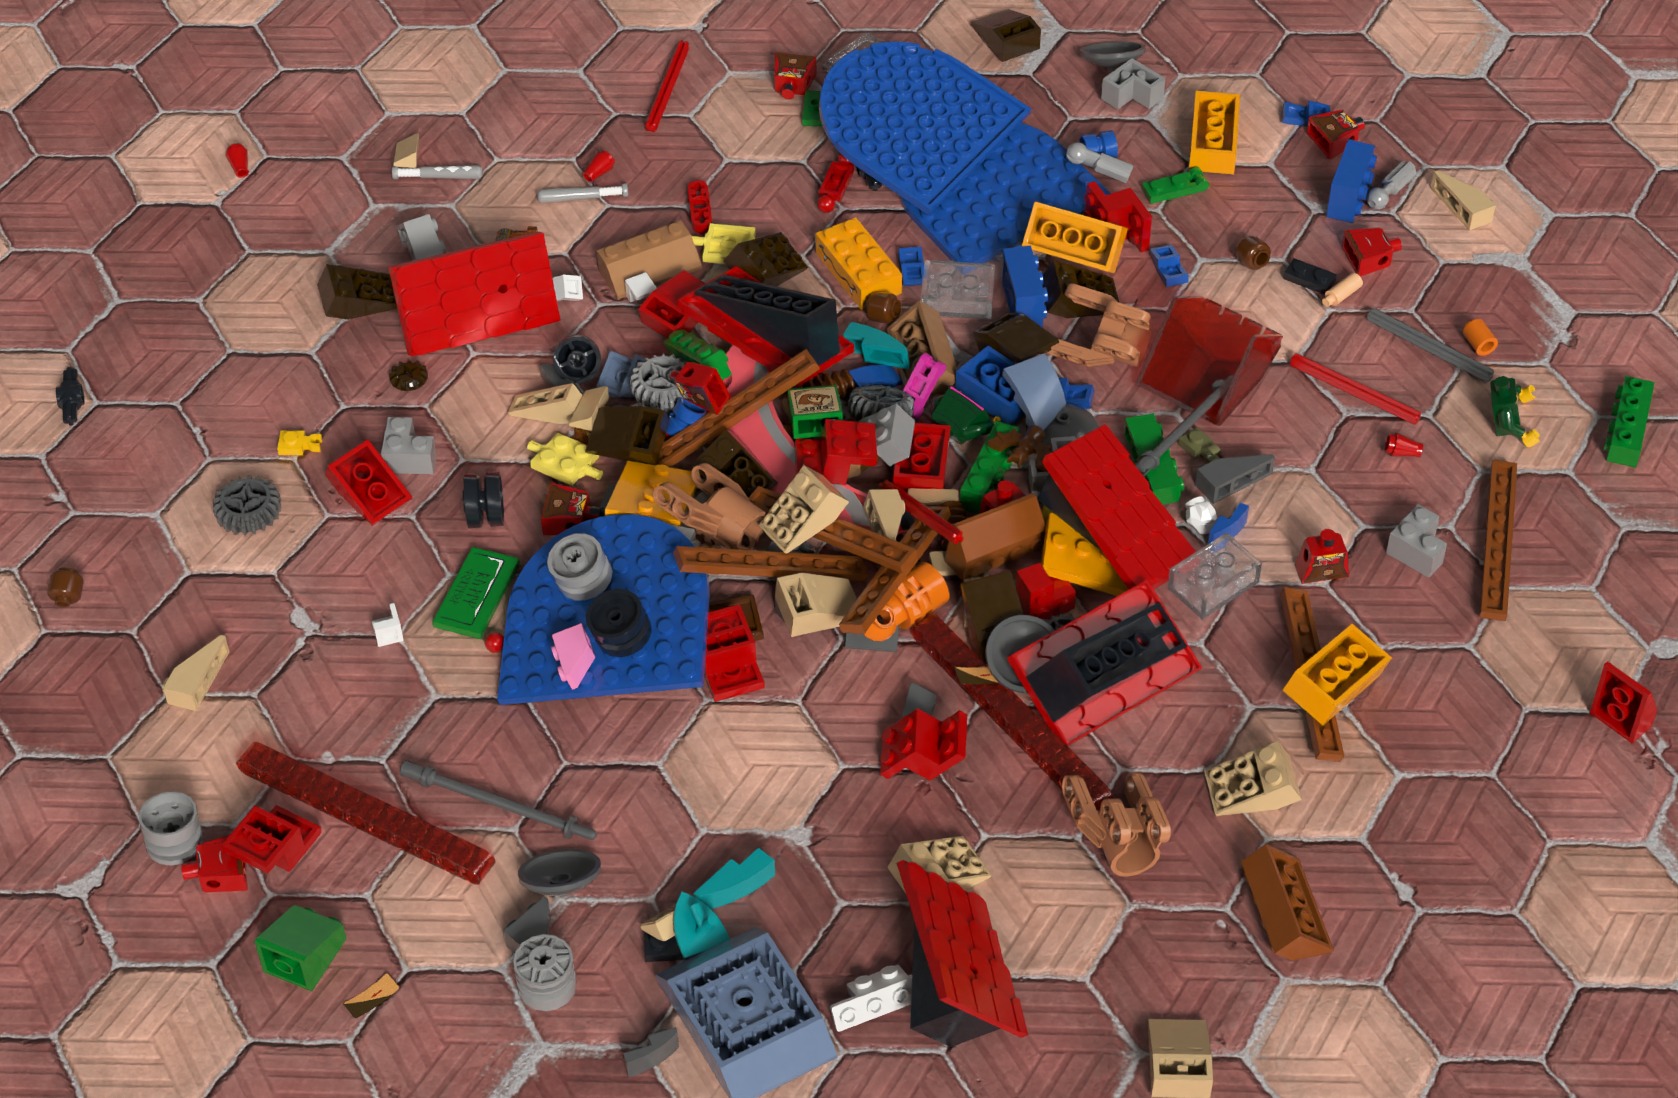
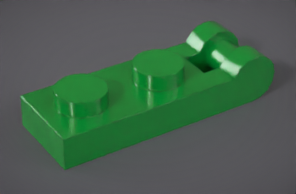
M1193 167L1189 172L1143 182L1142 191L1149 203L1153 204L1203 192L1209 188L1210 184L1207 178L1203 177L1201 168Z

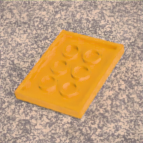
M627 461L606 506L605 516L617 514L642 515L668 524L681 526L683 522L656 504L653 499V490L663 483H672L693 497L697 487L692 479V471L669 468L666 465H651ZM662 489L663 497L669 501L668 492ZM682 502V510L687 513L688 506Z
M1049 514L1041 565L1048 576L1115 596L1128 590L1102 551L1056 514Z

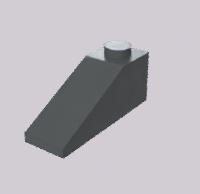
M1269 454L1216 459L1201 465L1197 469L1195 486L1212 504H1215L1273 474L1275 457Z

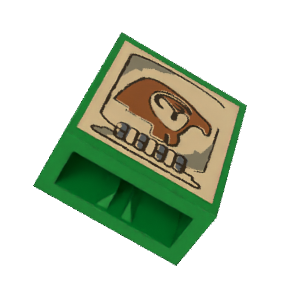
M837 385L787 389L788 408L794 439L822 436L825 419L843 421Z

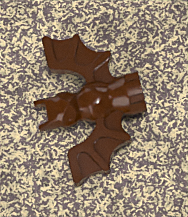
M1031 425L1025 434H1019L1015 428L1006 434L997 432L994 439L988 440V447L999 452L1010 446H1017L1008 457L1007 463L1014 462L1019 468L1027 460L1028 455L1034 453L1037 457L1035 467L1049 473L1042 464L1044 456L1050 453L1051 444H1042L1045 432L1040 427Z

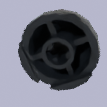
M575 334L567 336L559 342L554 351L553 364L555 371L564 380L567 378L576 384L588 382L596 376L601 365L599 347L592 339L585 335Z

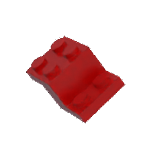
M1095 181L1087 183L1083 215L1128 228L1125 240L1130 239L1132 245H1135L1141 253L1148 251L1152 215L1131 187L1105 195Z
M825 419L821 440L797 438L794 444L796 475L805 465L822 474L831 484L846 485L851 464L876 466L878 460L875 423Z
M740 604L708 612L704 676L714 702L765 688L763 677L756 662V643Z
M917 708L892 726L887 727L882 734L880 775L889 779L904 768H907L931 781L965 759L967 714L959 710L941 722Z
M254 805L221 846L223 852L267 874L275 865L290 872L322 831L319 825L278 805H275L270 813Z

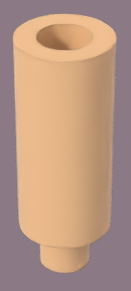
M1351 273L1325 293V298L1322 299L1324 306H1336L1361 288L1363 285L1361 277L1356 273Z

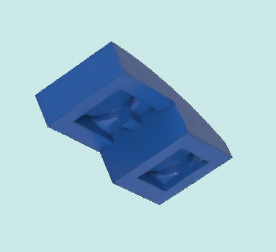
M1310 100L1306 107L1284 102L1282 106V123L1308 126L1309 117L1330 112V105Z
M1172 244L1150 249V255L1155 268L1166 287L1188 283V273L1180 264V255Z
M922 247L898 248L903 286L927 285Z
M870 365L848 371L853 377L855 388L862 387L863 385L871 386V384L890 386L892 388L902 385L901 378L892 366Z
M1059 378L1066 403L1074 404L1084 409L1091 408L1095 392L1093 385H1069L1068 378Z
M1239 503L1230 519L1219 516L1209 532L1207 549L1214 550L1233 539L1247 523L1248 505Z

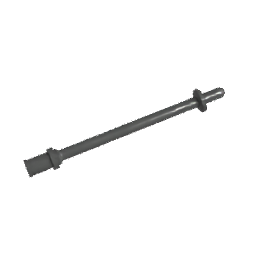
M1230 375L1225 380L1217 379L1212 384L1213 392L1153 451L1146 450L1141 454L1140 460L1135 466L1144 477L1150 470H1154L1159 466V458L1219 399H1228L1232 395V386L1237 381L1235 375Z
M408 760L402 764L400 775L420 782L421 786L428 788L434 784L564 830V838L571 839L573 834L589 840H594L597 837L595 830L578 824L577 816L572 815L568 820L438 775L434 767H423Z

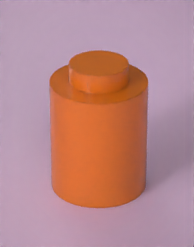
M1473 319L1466 323L1463 335L1478 355L1485 356L1496 349L1498 340L1482 319Z

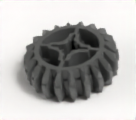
M871 384V386L863 385L852 390L848 401V412L856 421H860L864 417L873 415L881 409L897 403L912 417L914 400L911 395L906 394L905 391H900L898 388Z
M250 475L246 479H242L239 476L237 481L229 480L228 486L221 485V491L216 492L215 499H213V513L220 527H224L226 532L232 531L234 535L242 532L244 536L248 532L256 534V531L259 529L265 531L266 525L273 526L274 520L278 519L279 512H281L280 494L274 484H270L268 479L262 480L260 476L252 479Z

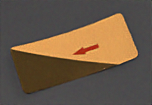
M955 667L960 683H998L988 667Z
M385 974L375 984L343 1005L354 1018H358L389 998L399 989V986L389 974Z

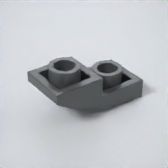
M676 1027L669 1030H658L654 1034L648 1035L649 1046L636 1047L629 1052L623 1053L628 1078L657 1066L679 1048Z

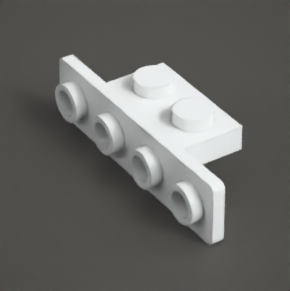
M899 965L886 966L881 971L869 976H860L855 981L846 984L851 997L832 1004L830 1009L835 1028L840 1032L911 1005L912 974L908 976Z

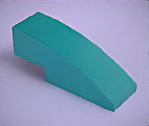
M850 322L843 336L854 343L855 352L853 353L862 354L865 362L909 369L910 363L907 348L901 342L876 328Z
M757 848L740 865L731 859L693 893V897L699 899L710 909L732 903L749 895L775 876V860L760 848Z

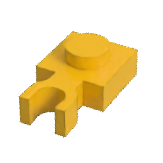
M280 431L277 447L278 454L303 455L304 450L321 452L320 443L323 442L322 435L311 434L306 436L305 431Z

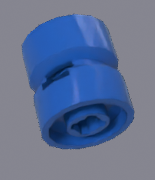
M1113 130L1099 132L1097 136L1094 133L1080 135L1079 143L1084 144L1088 150L1117 158L1118 146Z
M679 397L673 408L674 413H671L668 417L670 423L667 433L673 437L705 416L707 410L686 401L684 398L682 403V398Z

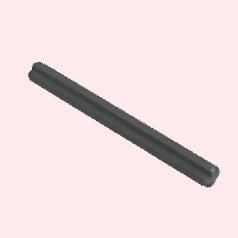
M1372 308L1367 316L1369 322L1485 382H1489L1493 378L1494 370L1376 308Z

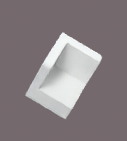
M646 272L625 280L626 297L630 302L649 297L657 289Z
M560 275L553 278L557 301H579L583 299L581 276Z
M394 603L389 604L391 616L372 621L378 647L404 641Z

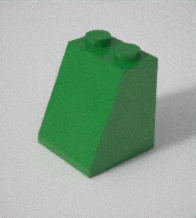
M293 905L261 933L254 942L264 973L313 991L347 938L343 923L334 917L327 918L317 914L316 911L308 907L302 908Z

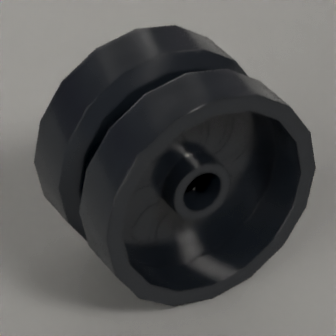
M500 471L486 473L484 476V488H482L481 478L478 473L464 474L463 506L468 528H481L484 523V512H486L487 521L491 527L504 526V500Z
M613 589L605 591L597 596L588 607L586 624L602 652L607 655L620 658L630 656L641 650L649 641L652 632L651 621L636 594L629 590Z

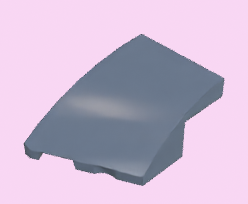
M610 351L596 388L608 386V395L611 397L635 398L631 391L630 379L633 369L637 367L638 362L643 363L645 358L635 354L634 358L630 359Z
M1045 353L1003 370L1002 376L1015 391L1014 400L1026 414L1025 423L1027 426L1036 425L1044 431L1055 420L1056 415L1066 406L1061 383Z

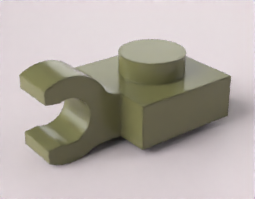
M1198 427L1179 438L1178 445L1194 458L1201 455L1208 463L1220 459L1215 455L1220 452V448L1214 444L1212 438Z

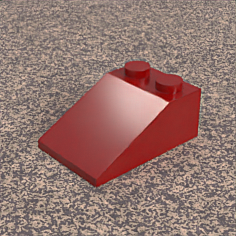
M925 423L914 424L909 458L895 464L893 483L906 493H908L910 488H945L951 426Z
M369 440L364 441L327 466L325 473L327 479L337 492L372 526L413 498Z
M1607 661L1602 670L1590 714L1633 744L1652 727L1657 713L1656 704L1652 692Z

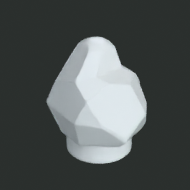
M1202 496L1196 497L1185 504L1187 509L1186 521L1187 524L1196 529L1200 534L1206 535L1209 534L1218 517L1210 502H1205Z

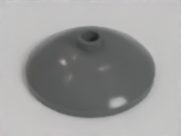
M1125 41L1096 43L1082 47L1080 55L1094 65L1107 67L1108 71H1115L1131 58L1134 60L1140 58L1146 52V45Z
M1066 403L1064 409L1056 415L1055 420L1044 430L1045 438L1042 444H1050L1051 438L1075 436L1078 439L1099 428V425L1090 412L1077 405Z
M1030 615L1009 617L999 623L991 632L985 649L987 666L993 677L1009 690L1018 693H1028L1007 658L1055 631L1053 627L1042 619Z
M562 849L539 854L524 862L518 870V879L522 886L532 892L547 896H567L581 890L596 879L601 872V861L597 855L585 850Z

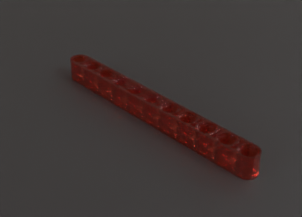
M936 614L928 616L911 627V633L915 641L1061 790L1064 776L1078 775L1084 779L1097 811L1101 809V803L1104 799H1113V795L1107 785L1012 690L1005 688L999 682L990 684H963L959 682L955 667L981 668L988 666Z
M253 742L236 762L238 769L245 775L472 884L479 885L495 865V858L485 849L259 742Z

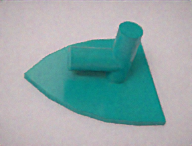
M685 892L680 893L675 904L673 926L679 949L684 958L702 953L730 939L718 916L706 904Z

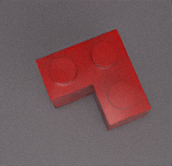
M1040 563L1017 571L1016 590L1024 615L1047 620L1050 614L1056 616L1060 612L1064 614L1075 608L1076 591L1069 581L1048 576Z

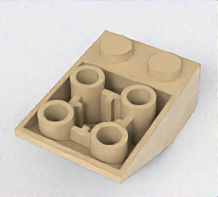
M803 465L761 521L759 527L787 554L832 524L849 501L822 474Z
M798 573L777 578L775 599L791 637L840 627L839 623L857 600L849 579L808 573Z
M1279 741L1204 770L1216 816L1277 810L1302 800L1290 756Z
M964 836L901 844L887 867L904 892L905 889L896 864L901 860L917 863L925 871L937 873L945 881L954 882L964 890L992 876Z
M1148 1019L1151 1097L1210 1098L1213 1085V1069L1206 1020Z

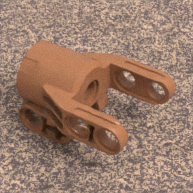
M1068 284L1065 295L1068 298L1072 299L1074 303L1102 311L1104 315L1091 349L1059 340V343L1052 346L1051 350L1047 353L1086 367L1114 364L1115 361H1119L1138 368L1145 356L1153 325L1149 323L1151 315L1144 310L1119 303L1111 295L1080 285Z
M701 463L695 466L691 473L696 487L711 496L703 504L672 483H663L654 488L653 499L658 506L687 526L697 529L695 530L696 540L699 541V547L720 549L721 546H724L726 549L750 550L758 545L759 537L763 532L759 524L767 513L749 500L739 484L710 464ZM699 469L705 472L706 481L700 478ZM718 483H722L724 488L718 489ZM662 489L668 492L669 501L663 497ZM682 502L688 506L689 514L682 510ZM743 534L749 537L750 545L743 541Z
M1130 772L1125 778L1124 794L1131 808H1125L1119 798L1104 799L1101 803V809L1098 811L1095 808L1084 779L1078 775L1064 776L1062 792L1076 827L1097 848H1103L1113 873L1118 876L1129 877L1138 875L1155 865L1161 853L1159 847L1161 843L1169 841L1171 829L1159 799L1153 797L1141 772Z

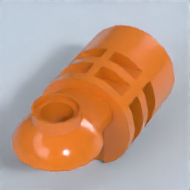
M920 562L915 565L879 613L883 619V625L876 618L864 635L873 641L887 640L895 633L898 625L901 629H909L915 622L921 621L926 615H930L945 605L950 599V593L944 578L938 570L927 562Z

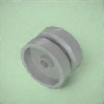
M587 534L566 536L553 546L548 555L547 564L549 572L555 579L560 591L567 598L575 601H586L597 597L611 582L613 573L611 563L605 555L602 546L593 536Z

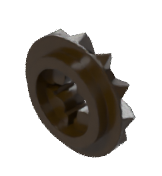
M410 360L407 363L399 361L398 366L392 367L389 379L392 386L396 389L412 391L426 383L428 372L426 366L421 365L419 361L414 363ZM408 372L409 374H412V378L407 374L404 375V373Z

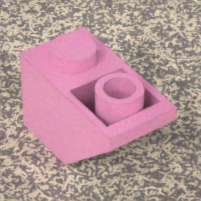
M582 623L552 635L555 645L551 646L556 661L560 660L561 666L557 667L559 675L563 682L568 681L572 690L579 686L595 659L589 636Z

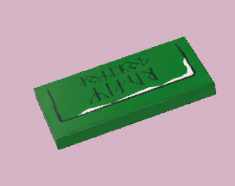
M472 547L432 621L433 627L482 639L520 565L519 558Z

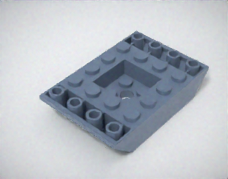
M754 927L655 974L657 981L729 1098H758L838 1058L823 1017L766 931ZM741 998H748L752 1000V1003L749 1006L743 1007L738 1005L737 1001Z

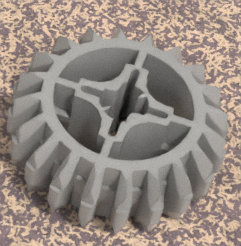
M664 353L660 357L654 354L652 359L645 357L643 363L638 362L637 367L633 369L630 379L631 391L637 403H642L645 407L660 408L661 410L670 408L672 411L679 397L682 398L681 402L683 403V397L677 385L670 382V375L675 369L681 370L687 362H684L682 357L676 359L674 354L667 357Z

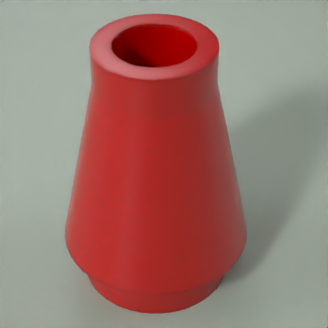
M242 144L230 145L227 148L226 158L237 177H246L249 174L248 151Z
M605 150L597 152L586 170L582 172V175L588 182L592 183L598 177L612 170L615 160Z
M1399 433L1388 434L1385 443V453L1396 457H1421L1423 443L1416 442Z

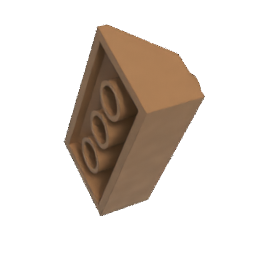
M681 220L597 250L599 272L617 299L626 297L625 280L646 272L656 286L669 281L683 270L692 273L702 269L692 236Z
M919 300L887 328V333L907 348L910 367L909 369L898 367L904 387L920 357L927 353L933 357L934 361H940L946 365L945 372L939 377L930 395L941 394L956 383L957 366L939 311ZM927 368L924 374L928 376L931 370Z

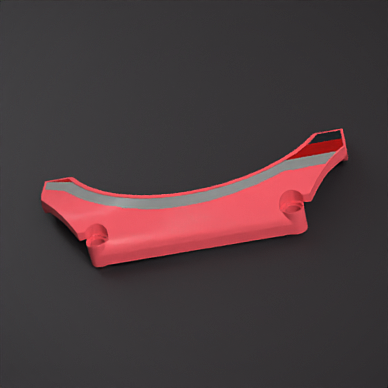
M734 345L726 353L729 360L726 363L732 375L723 380L731 396L729 399L770 373L767 371V367L744 355L741 349ZM772 400L728 430L734 432L778 482L770 491L782 495L796 476L795 443L779 420ZM832 484L849 501L837 518L871 531L863 510L867 494L848 484ZM906 510L902 515L896 540L902 539L917 519Z

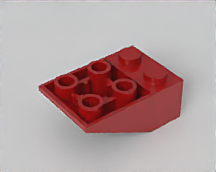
M683 270L654 290L639 307L641 322L667 339L671 333L677 330L684 329L690 333L699 322L685 315L682 309L678 308L677 299L705 283Z

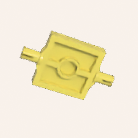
M710 223L709 230L704 237L692 236L695 246H703L704 248L703 262L725 264L723 261L738 243L755 239L756 228Z
M557 433L545 445L533 440L528 443L527 449L538 453L530 461L531 468L570 486H573L578 479L588 475L596 480H600L603 475L602 470L592 467L599 458V455L586 453L587 445L563 434Z

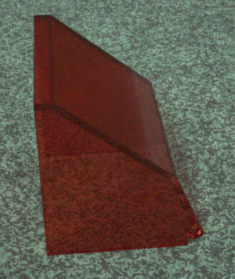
M1173 296L1135 384L1192 413L1213 392L1212 384L1217 379L1225 380L1228 376L1235 375L1225 398L1219 399L1201 416V418L1220 426L1261 381L1281 348L1283 336L1267 327L1263 335H1260L1263 325L1247 317L1243 319L1240 325L1242 315L1226 307L1222 315H1219L1222 305L1208 298L1205 299L1202 296Z

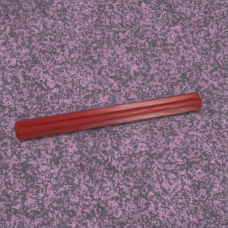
M679 41L645 122L646 131L655 132L658 128L689 51V43L687 41Z
M1295 353L1290 360L1291 367L1411 424H1417L1420 420V411L1298 353Z
M887 479L883 483H879L880 490L897 489L901 500L905 502V510L948 541L956 545L959 541L962 542L964 540V537H962L963 532L894 483Z

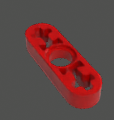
M694 180L688 184L691 224L693 231L704 234L708 232L710 223L712 224L708 185L702 180ZM696 191H700L701 195L696 196ZM696 205L706 206L702 209L695 208ZM699 218H704V223H700Z

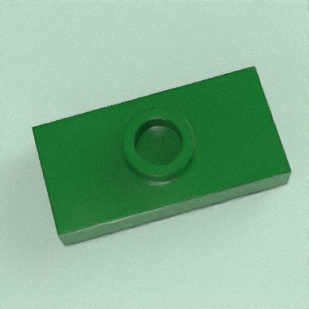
M806 90L802 126H822L819 113L821 91Z

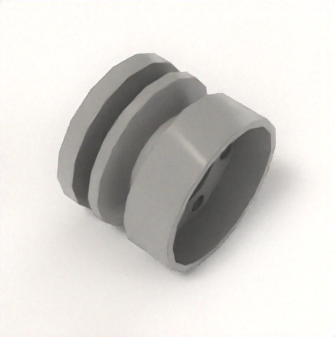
M169 791L149 798L142 805L139 811V824L144 837L146 851L150 858L159 864L170 866L183 864L196 856L197 845L204 842L197 807L192 798L181 792Z
M546 934L533 936L522 942L515 951L513 959L519 997L527 1006L540 1011L559 1009L567 1004L574 996L577 987L573 955L569 945L557 936Z

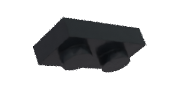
M1294 258L1285 270L1283 279L1325 295L1335 283L1337 274Z
M644 932L645 962L687 960L693 957H683L675 936L666 941H661Z

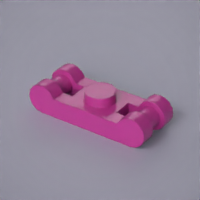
M927 353L920 357L903 389L906 394L915 398L912 416L915 420L919 419L923 414L925 403L939 377L946 370L945 364L940 361H934L933 357ZM927 368L931 370L928 376L924 374Z

